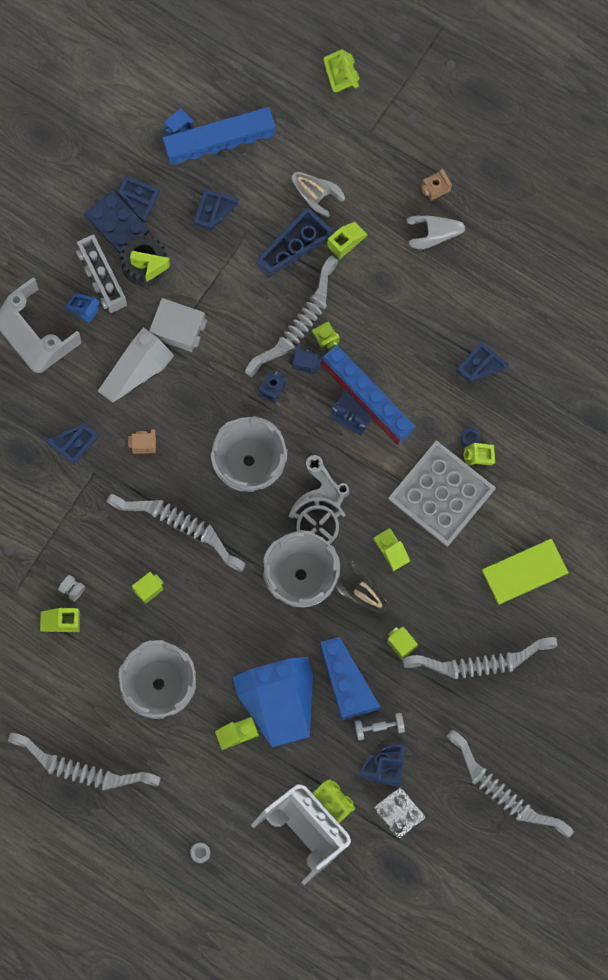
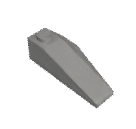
M142 328L103 382L98 392L114 403L139 384H143L156 373L158 374L163 371L174 357V354L159 338L145 328Z

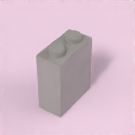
M162 298L149 332L159 338L161 342L192 352L194 347H198L201 338L198 335L200 330L205 329L207 323L205 312Z

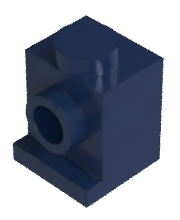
M297 346L292 369L315 374V370L320 369L322 358H318V355L311 350L301 351V347Z
M274 371V373L268 372L263 384L259 388V396L276 403L286 385V380L283 379L284 375L277 371ZM272 381V382L276 383V385H275V386H271V385H270V382Z

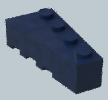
M307 207L257 259L255 266L269 278L327 242L328 238L335 232Z

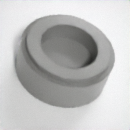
M196 843L191 848V858L196 863L206 862L210 857L209 847L204 843Z

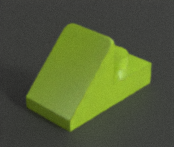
M135 251L131 252V264L141 269L147 267L146 281L156 277L170 266L169 258Z
M390 528L373 538L393 571L410 562L402 542L397 540Z
M252 717L237 723L231 722L215 731L222 750L259 736Z

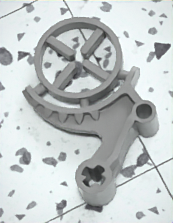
M313 455L306 461L307 470L322 485L319 489L310 491L299 498L292 507L289 517L298 519V531L300 530V523L303 517L313 526H316V522L306 513L316 509L327 511L328 513L320 520L319 524L322 526L332 515L336 522L335 533L332 537L323 528L319 530L329 539L327 542L331 544L339 532L337 517L340 515L342 517L346 516L340 506L344 498L349 495V487L345 483L337 485L325 469L321 457ZM313 462L316 464L317 462H319V468L314 467L312 469L311 463ZM343 488L346 489V492L344 493L340 492V490ZM314 502V506L308 507L300 515L297 514L301 507ZM319 502L328 503L338 511L334 513L331 509L319 505ZM313 528L311 530V532L314 534L317 531L316 528Z

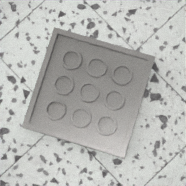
M435 441L390 495L388 500L448 547L495 491L496 487L442 444Z

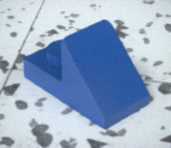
M75 293L65 308L82 320L90 323L99 310L97 306L100 302L94 297Z

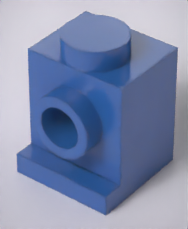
M181 108L164 122V131L167 136L187 131L188 128H194L193 120Z

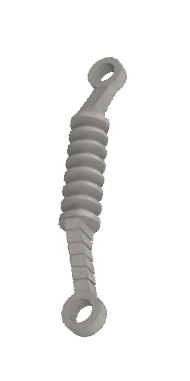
M330 256L323 265L319 289L310 297L312 303H306L308 309H301L304 315H297L300 321L293 320V324L296 327L289 325L288 329L291 333L285 331L284 335L286 338L280 337L275 348L253 358L245 370L246 374L253 377L260 369L262 363L295 350L293 343H300L297 337L304 338V334L301 331L307 333L309 330L306 325L309 327L313 326L310 319L316 321L317 317L315 314H322L319 308L325 309L327 307L328 275L337 266V258Z
M110 494L107 499V503L119 510L145 511L154 518L161 514L160 521L167 517L168 525L174 521V528H177L179 524L181 525L180 531L182 532L188 528L187 535L194 531L195 539L202 535L201 542L213 546L225 564L237 571H243L246 564L228 554L211 525L204 528L205 522L203 521L197 525L198 518H195L192 522L190 521V514L183 518L184 511L177 514L176 507L170 511V504H167L164 508L163 500L125 502L113 494Z
M555 637L537 640L522 652L507 653L506 659L503 658L502 654H499L498 660H496L494 655H491L490 661L484 656L483 662L480 661L479 657H476L475 663L472 662L471 658H468L467 664L461 659L460 665H457L456 660L441 663L424 656L415 655L403 658V665L405 668L423 665L454 679H458L459 673L462 674L463 678H466V672H469L471 677L474 676V671H477L478 676H481L482 670L485 671L486 675H489L491 668L494 674L497 673V668H500L501 672L504 673L506 666L509 672H512L536 651L552 649L558 645Z
M454 730L448 733L447 738L457 747L461 748L473 784L480 781V790L487 787L486 795L493 792L492 800L499 797L498 805L505 802L504 810L511 807L510 815L517 812V821L554 826L563 836L570 838L574 831L560 819L537 814L530 808L529 804L522 807L523 799L516 802L517 794L510 797L511 789L504 792L505 784L498 787V778L492 782V773L485 776L487 769L482 768L475 762L467 741Z
M10 733L8 742L27 747L48 771V774H52L54 770H57V776L59 777L64 772L65 779L72 774V781H75L79 776L81 784L85 779H87L88 786H90L92 781H95V788L102 783V790L105 791L139 781L152 786H159L161 778L150 773L140 772L119 776L108 771L103 776V769H100L96 774L94 766L88 771L87 764L80 769V762H77L75 767H73V760H70L67 765L65 764V758L57 762V755L52 756L43 753L25 736Z

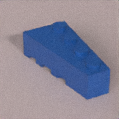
M340 637L320 642L321 652L341 720L378 711L380 709L379 703Z

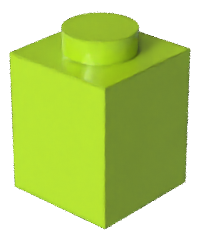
M149 572L132 585V589L141 601L146 604L163 591V582L157 574L153 576Z
M404 627L400 629L395 628L388 634V644L401 659L409 655L418 646L417 642Z

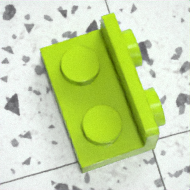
M342 49L323 58L332 90L335 93L350 86L359 87V76L357 71L354 70V59L350 53Z
M330 779L312 793L338 823L356 809L353 806V801L340 791V787L336 782Z

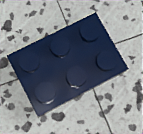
M113 190L84 213L85 217L119 254L122 253L123 245L126 246L128 240L133 241L132 237L140 238V235L144 234L145 236L149 233V229Z

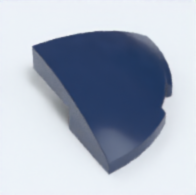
M399 744L384 747L381 749L382 753L376 757L371 755L366 760L360 771V777L377 783L400 787L406 745Z

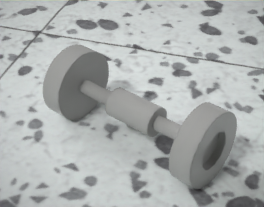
M395 714L396 722L386 723L385 721L363 728L361 720L355 721L357 739L364 740L363 731L373 730L375 732L386 730L387 727L397 726L398 733L405 732L402 714Z

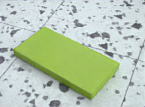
M552 539L482 569L483 575L498 605L568 574Z

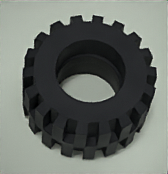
M142 234L140 238L132 237L133 241L128 240L126 246L123 245L122 253H120L121 267L124 275H126L129 281L132 280L135 285L138 282L140 286H145V283L151 286L153 281L158 283L160 281L159 277L163 278L167 270L146 281L147 267L143 269L135 267L131 264L130 257L131 252L135 251L168 258L164 244L162 242L159 243L157 238L153 240L151 235L144 237V234Z

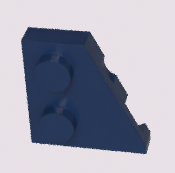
M125 176L118 194L136 215L146 223L160 193V189Z
M205 189L194 225L212 230L238 205L239 198Z
M480 342L457 368V372L472 383L507 369L509 364L484 343Z
M83 423L72 430L62 432L61 435L52 439L51 437L48 438L46 443L75 465L97 440L99 435Z

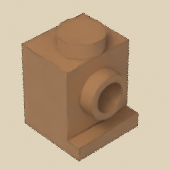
M442 169L440 172L424 179L421 188L424 195L429 196L430 200H433L450 192L452 184Z
M151 430V433L138 431L136 434L128 436V446L132 448L133 454L156 453L155 430Z

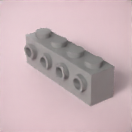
M94 234L78 241L77 256L80 261L84 260L86 264L84 267L88 277L92 276L94 280L92 286L96 293L100 292L102 296L100 302L103 308H108L109 313H113L126 307V298Z

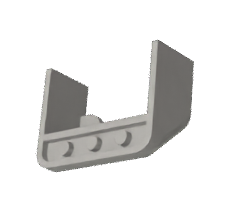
M33 277L12 292L1 306L0 332L33 372L41 373L82 342L78 331L63 342L53 334L47 335L40 340L19 314V311L26 305V299L38 290L36 280Z
M303 785L294 786L266 808L251 824L254 828L264 819H267L275 827H281L287 823L312 851L307 857V865L312 872L302 881L303 885L308 883L347 848L351 841L349 834Z

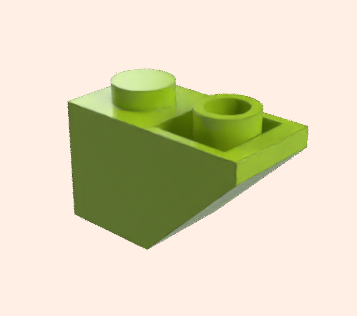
M356 222L342 226L330 236L327 247L341 259L366 238L367 234Z
M57 608L42 611L40 631L80 632L79 608Z

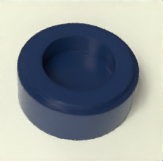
M474 428L464 430L461 435V442L465 447L480 441V434Z

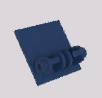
M346 390L337 404H334L328 416L360 436L372 419Z

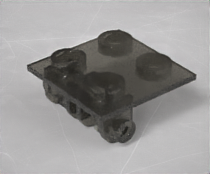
M401 787L374 807L375 814L380 816L383 823L387 824L386 827L390 828L394 833V837L401 839L408 831L426 818Z

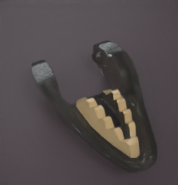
M349 562V569L360 576L359 583L350 592L341 585L340 581H337L335 588L341 595L363 607L378 613H385L388 610V604L369 572L362 565Z

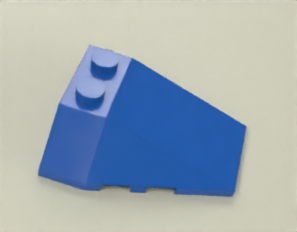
M308 657L278 661L250 669L232 677L239 700L243 703L272 748L310 737L313 674Z

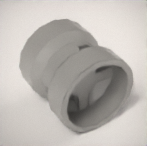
M68 575L58 590L63 594L66 593L69 599L75 602L85 590V586L82 583H77L74 577Z

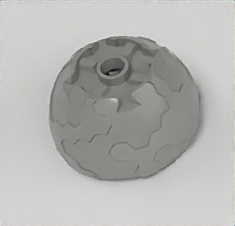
M256 416L239 418L222 426L213 442L212 453L210 454L213 468L218 477L231 488L246 492L264 489L274 483L282 474L287 461V449L281 432L273 423ZM251 457L255 462L252 466H246L244 459Z
M298 530L274 541L267 550L263 560V575L269 591L274 597L293 607H310L324 601L333 591L340 576V561L334 547L311 531ZM298 571H304L307 576L304 580H298L295 574Z
M163 640L144 642L141 646L130 652L124 663L120 666L118 673L120 690L125 703L133 711L153 719L164 718L183 710L190 702L196 689V671L188 653ZM156 680H162L165 683L161 690L153 687Z

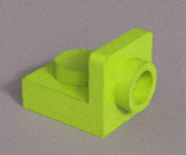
M329 322L312 330V334L322 351L326 349L332 350L338 345L340 337L338 334H335Z
M473 443L465 447V463L468 466L473 464H495L494 445Z

